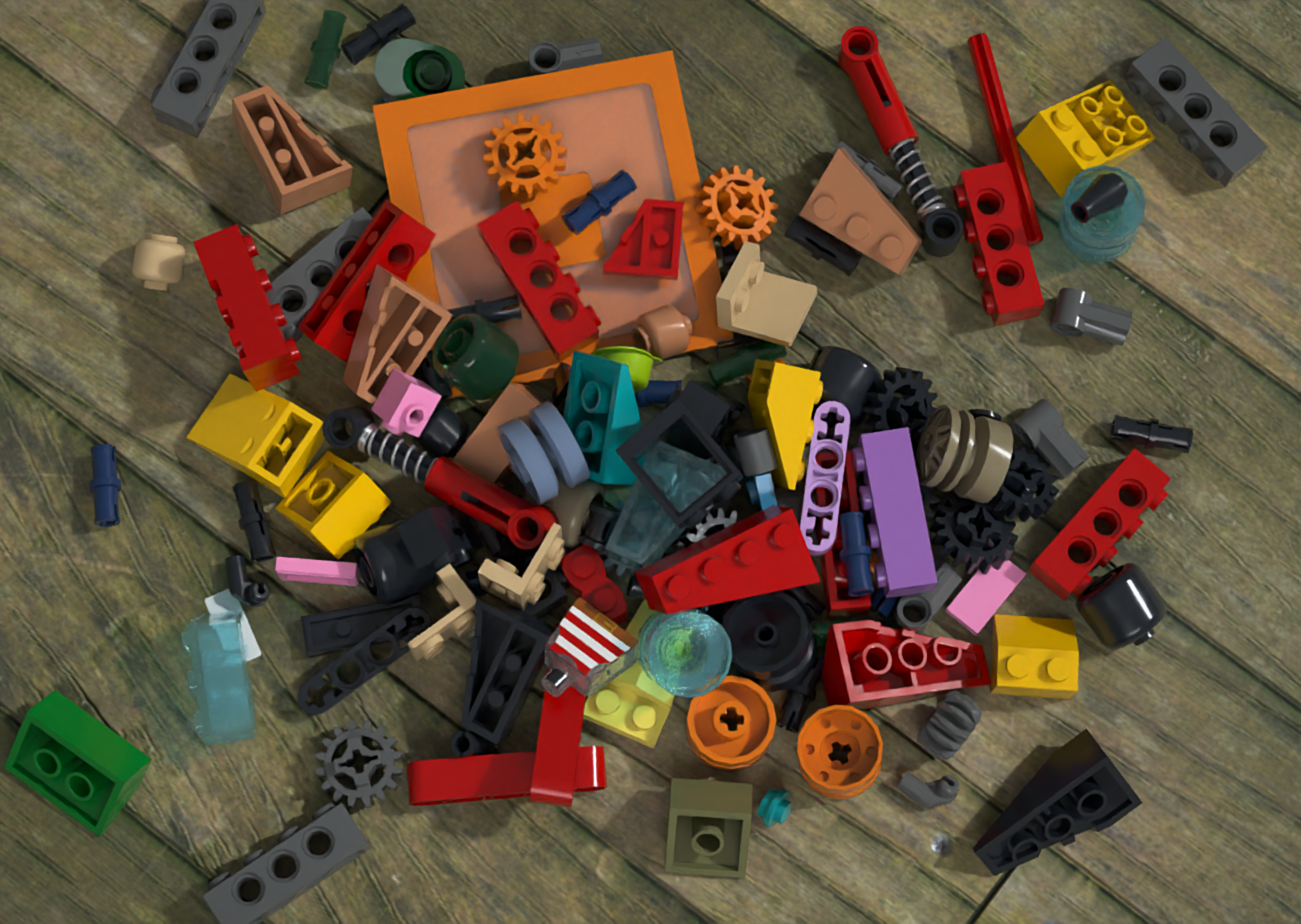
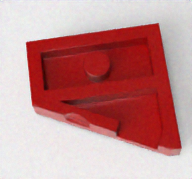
M645 199L636 212L632 223L621 236L620 242L612 255L606 260L603 267V275L677 281L684 202Z

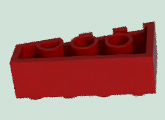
M235 224L194 241L193 244L207 280L217 295L215 300L226 325L231 329L228 331V334L240 357L239 362L242 370L256 392L300 374L296 361L302 359L294 338L292 337L287 340L281 327L288 323L279 302L272 305L267 292L273 290L265 268L257 270L253 257L258 256L259 253L251 234L243 236L238 225Z
M775 505L635 572L649 609L665 614L821 582L793 509Z

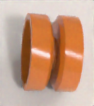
M733 675L715 678L702 686L690 702L685 726L688 745L696 757L712 769L725 772L744 770L758 762L769 748L774 736L777 720L773 702L762 687L750 679ZM727 719L734 720L737 723L735 731H729L727 724L723 722Z

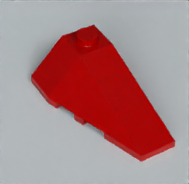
M871 620L838 623L829 626L822 669V680L828 707L844 705L864 710L948 694L954 690L963 691L991 684L982 645L943 636L934 638L916 634L915 630L907 628L899 630L881 626L880 622Z

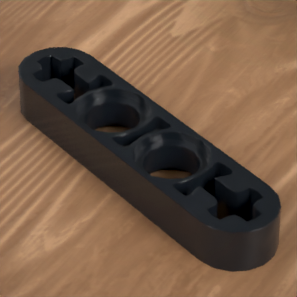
M410 606L403 609L308 678L300 686L297 694L300 707L306 713L312 715L326 712L409 652L408 645L400 648L397 637L387 629L395 625L396 631H400L407 625L405 617L411 614L414 618L420 615L424 618L425 621L421 624V629L424 632L432 626V619L429 613L418 606ZM411 631L402 639L409 643L418 635ZM385 637L391 641L393 652L389 658L379 660L372 656L370 644L375 638ZM344 661L355 662L360 668L359 679L353 683L342 682L337 675L338 666ZM329 672L333 684L343 692L335 695L332 688L323 696L324 705L319 706L316 702L307 703L306 698L309 696L307 688L313 686L317 690L326 685L328 681L322 676Z

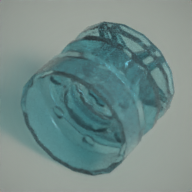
M1096 166L1087 168L1076 175L1066 188L1058 222L1061 240L1069 252L1084 261L1094 263L1114 261L1127 253L1137 238L1146 206L1143 189L1133 176L1116 167ZM1115 173L1120 176L1128 189V195L1124 200V204L1117 209L1094 218L1100 220L1103 217L1106 219V224L1102 221L1095 224L1092 222L1093 218L1086 223H1081L1073 216L1071 205L1080 198L1099 174Z
M696 608L670 614L656 611L647 618L639 630L637 638L639 641L636 643L638 663L647 677L673 695L686 698L705 695L718 687L729 672L732 660L730 638L721 624ZM678 640L685 643L683 647L687 652L683 656L675 653L676 648L673 645Z

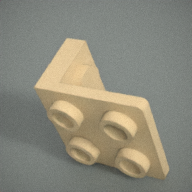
M745 241L716 295L718 327L790 347L817 295V287L765 272L764 262L760 261V245Z
M555 522L553 523L522 578L517 575L519 570L512 564L502 559H498L494 563L486 558L478 571L481 589L523 611L528 603L535 605L546 585L543 583L545 573L548 568L554 571L564 556L565 549H563L565 540L562 539V526Z
M450 563L437 572L440 584L436 587L439 592L438 596L450 613L407 644L416 661L422 657L427 661L431 660L446 648L443 642L456 633L459 637H462L475 628L477 614L475 612L476 598Z

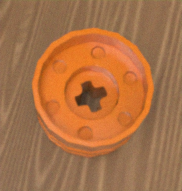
M833 705L819 709L806 720L798 735L797 756L802 777L815 792L827 798L846 800L861 795L874 784L881 770L883 741L878 726L866 713L853 706ZM839 747L842 752L849 751L847 763L841 764L839 760H830L833 757L834 748Z

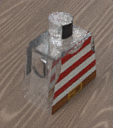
M579 597L545 646L544 664L550 671L542 678L541 683L546 691L555 697H559L570 685L584 696H591L637 662L639 640Z

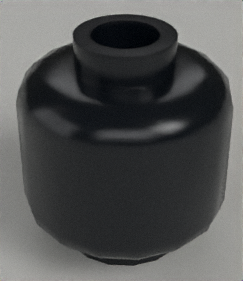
M440 405L434 409L420 436L416 437L413 435V443L421 451H427V456L431 459H439L442 456L454 459L467 441L465 438L470 428L449 407Z

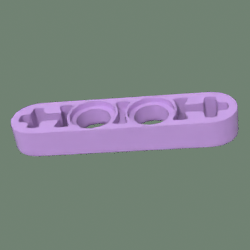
M827 401L817 408L813 419L814 432L810 441L799 526L809 553L813 556L827 553L832 548L836 537L850 426V414L847 408L836 401ZM829 412L836 413V419L842 421V423H837L835 426L833 440L825 439L827 422L821 420V418H827ZM817 436L823 438V440H817ZM822 449L832 450L838 457V463L831 469L822 468L817 464L815 455ZM818 487L827 488L833 495V502L827 507H818L811 500V492ZM807 513H810V514L814 515L815 517H809V518H808V517H807ZM816 516H831V521L823 518L821 533L828 536V539H822L820 545H813L812 538L806 536V533H812Z

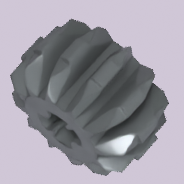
M957 690L949 692L938 703L917 734V742L925 747L924 750L933 757L937 756L942 761L950 759L980 721L982 709L975 705V701L967 695L963 696Z

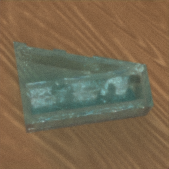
M662 441L649 451L642 466L680 513L727 475L722 467ZM637 478L605 550L609 558L641 570L653 564L688 525L680 530Z
M243 609L196 615L187 625L188 631L182 632L185 656H192L194 671L188 672L189 690L191 696H198L200 711L194 712L195 730L197 736H204L205 746L254 739L257 733L252 682L249 681L246 658H249L247 644H244L241 621H245Z

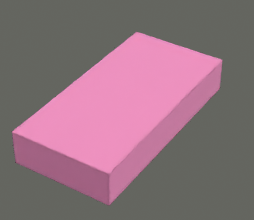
M277 557L275 571L283 581L346 586L359 585L360 571L357 563Z
M1009 560L1004 561L999 570L991 566L987 574H982L978 569L945 612L977 636L1026 573Z

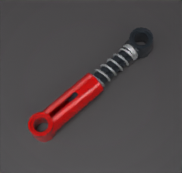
M851 27L843 34L838 54L839 65L843 71L848 73L884 154L890 155V158L896 160L895 168L902 173L901 181L907 184L906 193L913 197L912 205L918 207L917 216L920 218L918 223L922 230V247L932 256H948L958 246L963 231L962 219L956 212L945 207L946 205L940 201L942 196H937L934 190L936 184L931 183L929 179L931 173L926 172L924 168L926 161H921L918 155L920 149H915L914 146L918 142L919 137L880 55L877 36L867 27ZM857 46L863 48L867 53L855 55L849 49ZM938 227L945 228L949 231L951 237L939 238L934 234L933 229Z
M354 406L334 410L324 419L323 435L332 447L338 449L351 448L356 452L368 453L370 457L378 456L383 464L391 463L393 470L402 469L405 476L413 475L418 483L424 481V489L427 493L507 535L518 548L527 550L541 546L553 523L555 522L559 525L557 515L548 506L534 505L447 457L442 456L439 459H431L427 456V451L420 453L415 450V445L409 447L404 444L403 439L399 441L394 439L391 432L388 434L381 432L380 426L375 425L372 414L363 407ZM347 419L353 427L351 436L347 433L345 427ZM530 518L535 520L538 525L537 536L533 535L529 530L528 522Z

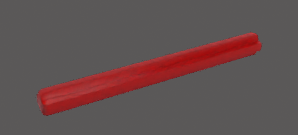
M979 33L969 37L967 42L1000 163L1006 162L1028 246L1040 243L1043 240V235L990 42L985 33Z

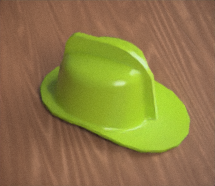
M612 346L591 352V355L627 364L634 394L647 387L652 367L663 363L662 359L635 347Z

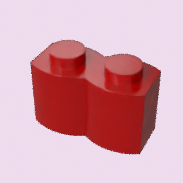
M582 545L563 556L561 560L562 573L569 584V591L576 598L581 597L617 625L626 621L627 605L625 597L620 588L606 577L605 566L599 554L592 547Z

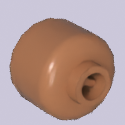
M664 305L639 315L635 327L632 329V339L635 348L643 349L652 356L662 360L685 351L689 344V335L692 334V324L689 317L684 312L680 313L671 305Z

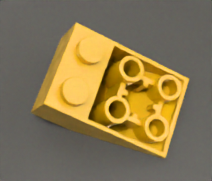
M1108 80L1038 112L1016 137V140L1058 195L1063 197L1086 186L1099 174H1104L1151 143L1156 137L1125 99L1122 92L1111 80Z
M755 359L747 396L755 429L768 427L778 463L777 468L769 471L772 483L795 490L796 483L801 482L805 472L806 461L802 458L805 443L811 441L814 432V420H811L813 406L819 403L822 396L823 382L819 380L821 372Z
M231 373L186 437L285 499L325 440L322 429L323 421L292 402L265 389L256 392L250 382Z

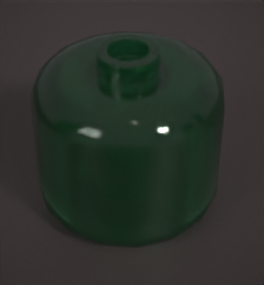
M471 313L463 314L453 319L443 329L433 347L431 362L436 375L473 400H488L498 395L509 385L517 371L520 352L516 341L511 336L479 314Z

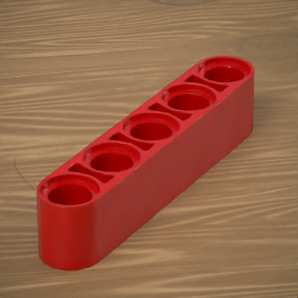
M554 624V627L559 629L555 641L560 635V624ZM550 650L547 675L554 668H557L568 678L558 689L552 682L546 679L530 802L571 807L589 672L587 675H584L578 670L576 662L571 657Z
M579 747L574 793L606 789L607 777L604 747ZM536 751L422 760L407 763L409 805L429 806L530 797Z

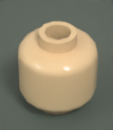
M147 233L146 239L139 240L135 245L132 273L137 279L144 280V288L167 291L168 284L179 283L182 279L185 249L182 245L177 244V237Z

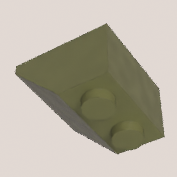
M671 778L664 872L745 878L752 819L753 784Z

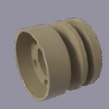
M946 404L939 406L925 424L916 451L915 465L920 485L927 487L935 486L943 492L953 489L958 496L980 503L990 501L1003 484L1009 469L1013 452L1011 427L1006 423L984 416L977 417L974 420L970 412L965 410L958 411L955 407Z

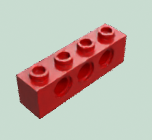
M1006 162L961 171L956 185L953 186V197L956 207H962L965 221L962 222L963 235L966 243H972L975 256L972 257V268L976 279L981 278L985 292L981 293V300L985 314H991L994 326L1038 317L1045 304ZM989 204L994 208L995 213L986 215L978 209L977 205ZM998 239L1004 244L1005 249L994 250L988 245L987 240ZM1000 274L1009 275L1014 280L1015 285L1004 286L999 283L997 276Z
M386 199L297 328L313 342L348 362L370 285L367 286V284L373 278L376 264L406 282L409 273L420 257L426 254L436 234ZM393 247H395L393 252L389 255L390 250ZM350 311V314L344 319L345 315Z
M515 201L477 224L478 235L560 363L573 355L574 351H580L599 339V329L597 327L601 325V321L592 306L589 304L584 307L577 294L581 290L572 274L568 272L564 275L556 262L561 259L550 240L543 242L536 230L540 228V225L530 208L523 210L518 201ZM518 240L527 241L532 246L531 250L524 255L515 254L511 251L510 247ZM539 272L547 273L552 278V282L542 288L536 287L530 280L534 274ZM563 304L569 306L573 314L566 320H558L552 316L551 310L555 306Z
M1134 448L1037 557L1028 571L1063 601L1071 593L1079 597L1094 580L1088 573L1096 564L1104 568L1119 551L1113 546L1122 535L1129 540L1144 523L1139 518L1140 514L1147 507L1154 511L1168 496L1169 493L1163 488L1171 478ZM1119 492H1130L1136 499V506L1129 507L1124 505L1119 499ZM1097 519L1106 521L1111 527V534L1102 535L1098 533L1094 528L1093 521ZM1068 549H1081L1086 555V563L1077 564L1073 562L1068 555Z
M852 450L846 451L838 517L848 512H859ZM835 452L817 453L815 455L817 464L822 468L831 469L838 463V457ZM818 487L813 490L816 506L827 507L833 502V495L827 488ZM816 516L815 521L819 545L822 539H828V536L821 533L823 518L831 521V516ZM837 522L836 537L832 548L827 553L820 555L827 619L867 615L871 607L870 594L859 597L848 595L845 562L840 561L839 554L843 549L839 522Z

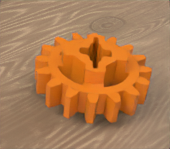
M518 113L517 122L513 124L507 117L503 118L504 129L501 131L496 127H492L491 135L494 141L485 140L484 149L490 153L483 156L484 165L492 166L487 171L489 180L499 177L497 183L498 190L502 191L507 186H510L512 197L515 198L520 190H525L527 198L530 199L535 188H538L541 193L546 194V182L549 181L557 185L559 183V176L555 171H565L566 162L558 159L567 156V148L565 146H557L562 141V133L551 134L552 122L550 120L543 126L539 125L537 114L532 116L530 122L525 121L522 113ZM530 133L529 135L516 136V134ZM545 144L548 145L551 152L550 163L541 155ZM500 149H503L504 154L509 157L504 168L499 160ZM528 151H532V159L525 157L518 161V152L525 155ZM531 175L534 176L533 178H529V179H521V178H520V177H522V176H531Z
M734 165L729 171L722 167L714 175L711 174L703 182L704 187L697 192L696 196L702 202L695 209L697 212L705 214V218L699 223L701 226L710 225L712 230L709 233V237L713 238L720 235L722 237L721 246L723 247L727 246L731 241L734 242L736 250H740L745 241L758 244L770 235V228L777 223L778 219L771 214L779 208L778 204L769 201V197L774 194L773 189L764 190L762 185L765 182V178L761 177L755 181L752 178L753 170L750 168L741 174L738 165Z

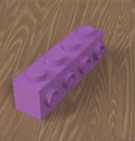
M909 428L861 434L857 444L858 447L852 449L855 470L856 472L862 471L865 486L859 487L861 505L863 510L869 509L872 524L866 527L869 547L871 549L876 548L879 563L874 564L876 585L878 588L884 587L885 598L933 591L938 581Z

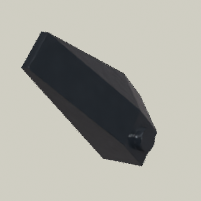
M1086 728L1050 756L972 849L991 873L996 876L1038 858L1041 850L1058 842H1061L1064 847L1075 842V835L1091 828H1095L1099 832L1112 826L1143 802Z

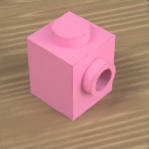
M393 369L371 410L383 419L381 426L389 432L402 436L405 431L419 437L442 396L424 381Z

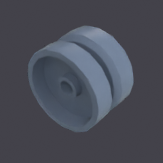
M545 401L529 410L531 430L525 422L517 418L497 427L499 438L513 470L538 505H542L558 496L559 484L556 476L563 484L571 488L590 479L587 463L576 439L561 414L550 401Z

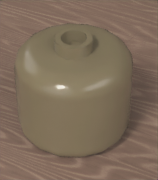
M556 476L559 484L558 496L542 505L548 506L557 515L559 525L562 526V539L565 540L564 547L575 550L584 545L578 541L580 534L585 533L592 513L589 509L590 504L593 502L605 505L604 486L600 482L588 479L571 488L563 484ZM526 490L523 499L538 505ZM530 518L528 522L529 530L533 535L537 536L538 525L535 520Z

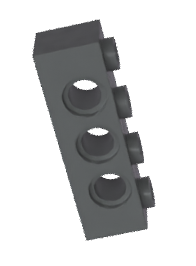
M204 0V11L198 21L194 20L190 24L181 52H176L171 58L167 78L163 85L158 84L152 93L150 103L157 121L198 139L267 12L263 0ZM222 21L232 22L226 29L215 28ZM203 53H214V56L208 61L198 60L199 56ZM185 85H197L196 89L191 93L185 94L180 92Z
M1166 37L1131 63L1125 75L1130 90L1137 97L1144 98L1152 107L1156 119L1163 125H1168L1178 135V141L1186 151L1194 153L1200 159L1204 170L1212 179L1219 180L1226 187L1259 161L1267 149L1265 143ZM1167 82L1174 87L1175 91H1166L1159 83ZM1191 109L1196 111L1200 119L1190 118L1185 113V110ZM1210 137L1222 139L1226 146H1216Z
M363 207L271 282L273 290L268 291L267 294L272 305L279 302L288 324L281 328L286 340L293 337L295 342H297L304 334L297 327L325 288L313 285L315 279L321 275L333 277L344 261V255L351 251L373 219ZM393 247L390 250L389 255L393 252L395 247ZM291 300L303 302L302 307L295 312L284 310L286 303Z
M333 803L325 805L312 815L314 819L312 823L301 830L298 826L287 830L277 838L280 844L267 853L264 849H260L248 856L242 862L245 867L231 876L229 872H226L212 880L208 884L210 890L202 896L219 923L259 924L370 850L372 847L342 803L336 807ZM318 835H327L331 840L329 850L323 855H313L310 851V843ZM283 858H293L296 862L294 874L286 879L278 878L275 873L277 863ZM248 881H258L261 885L259 897L252 902H244L241 898L243 885Z

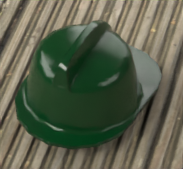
M399 38L388 42L382 47L375 59L374 73L378 84L388 94L405 100L463 89L465 85V70L461 60L454 52L442 46L415 39Z

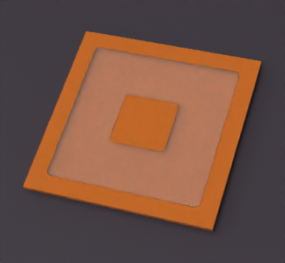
M673 50L372 106L391 203L436 234L426 254L420 257L409 273L406 283L439 303L446 310L475 304L474 300L483 299V302L515 294L478 235L477 224L513 202L518 201L523 210L530 208L540 225V228L536 231L542 241L550 240L561 259L556 263L565 275L570 272L581 290L577 296L583 306L586 307L590 304L601 321V325L597 327L599 329V339L581 349L580 352L591 354V352L597 349L612 346L635 347L632 339V329L635 327L638 316L664 305H671L680 313L684 312L692 324V334L689 335L687 349L676 355L716 348L717 342L734 339L732 331L718 327L716 295L722 286V280L713 238L709 237L710 225H700L699 222L705 218V214L697 212L695 209L702 202L696 196L697 192L702 189ZM518 113H522L525 121L528 122L531 121L534 114H537L538 124L541 126L550 120L552 122L551 134L562 133V141L557 146H565L567 148V156L558 158L566 162L565 171H555L559 176V183L555 185L549 181L546 182V194L541 193L538 188L533 189V195L530 199L527 198L525 190H520L516 198L512 197L510 186H507L502 191L498 190L497 183L499 177L489 180L487 171L492 166L484 165L483 156L490 153L484 149L485 140L494 141L491 135L492 127L502 131L504 129L503 118L507 117L513 124L517 122ZM530 133L516 134V136L529 135ZM545 144L541 155L550 163L551 152L548 145ZM500 149L499 160L504 168L509 157L504 154L503 149ZM532 150L531 152L528 151L525 155L518 152V161L525 157L532 159ZM621 169L627 172L634 180L637 189L612 207V213L608 216H601L587 226L579 235H575L574 232L572 233L565 225L562 215L586 198L587 192L592 188H599ZM531 175V176H522V177H520V178H521V179H529V178H533L534 176H533V175ZM645 199L684 202L677 281L603 275V267L606 260L612 255L620 242L621 236L632 223L636 212ZM518 240L510 247L511 251L518 255L527 254L532 248L530 243L524 240ZM539 272L534 274L530 281L536 287L542 288L548 286L552 282V278L547 273ZM520 300V305L505 308L504 311L520 308L522 319L489 324V329L480 330L479 326L452 332L448 335L445 334L443 329L430 350L439 351V357L448 381L453 382L454 387L451 389L453 395L450 398L506 388L509 383L528 384L555 378L554 372L560 363ZM560 304L551 310V314L558 320H566L573 314V311L569 306ZM459 318L451 319L449 322L458 321ZM735 342L726 343V344H721V345H718V346H723V345H728V344H734ZM573 355L562 362L572 365Z

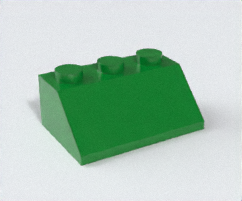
M54 690L26 712L3 768L100 837L137 790L152 759L61 693Z

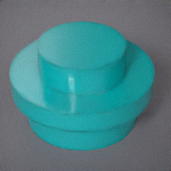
M771 788L766 793L757 811V816L764 819V825L771 828L776 823L783 824L793 807V803L789 801L790 792L785 789L779 791Z

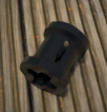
M592 502L589 506L592 513L585 533L579 535L578 541L601 551L612 552L614 546L611 544V540L618 521H622L625 514L613 508Z

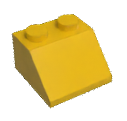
M327 451L290 491L286 499L284 498L275 509L319 548L339 560L345 553L354 548L355 539L364 533L371 524H374L382 517L384 510L392 501L363 471Z
M993 615L990 694L1071 699L1078 692L1079 649L1074 620Z

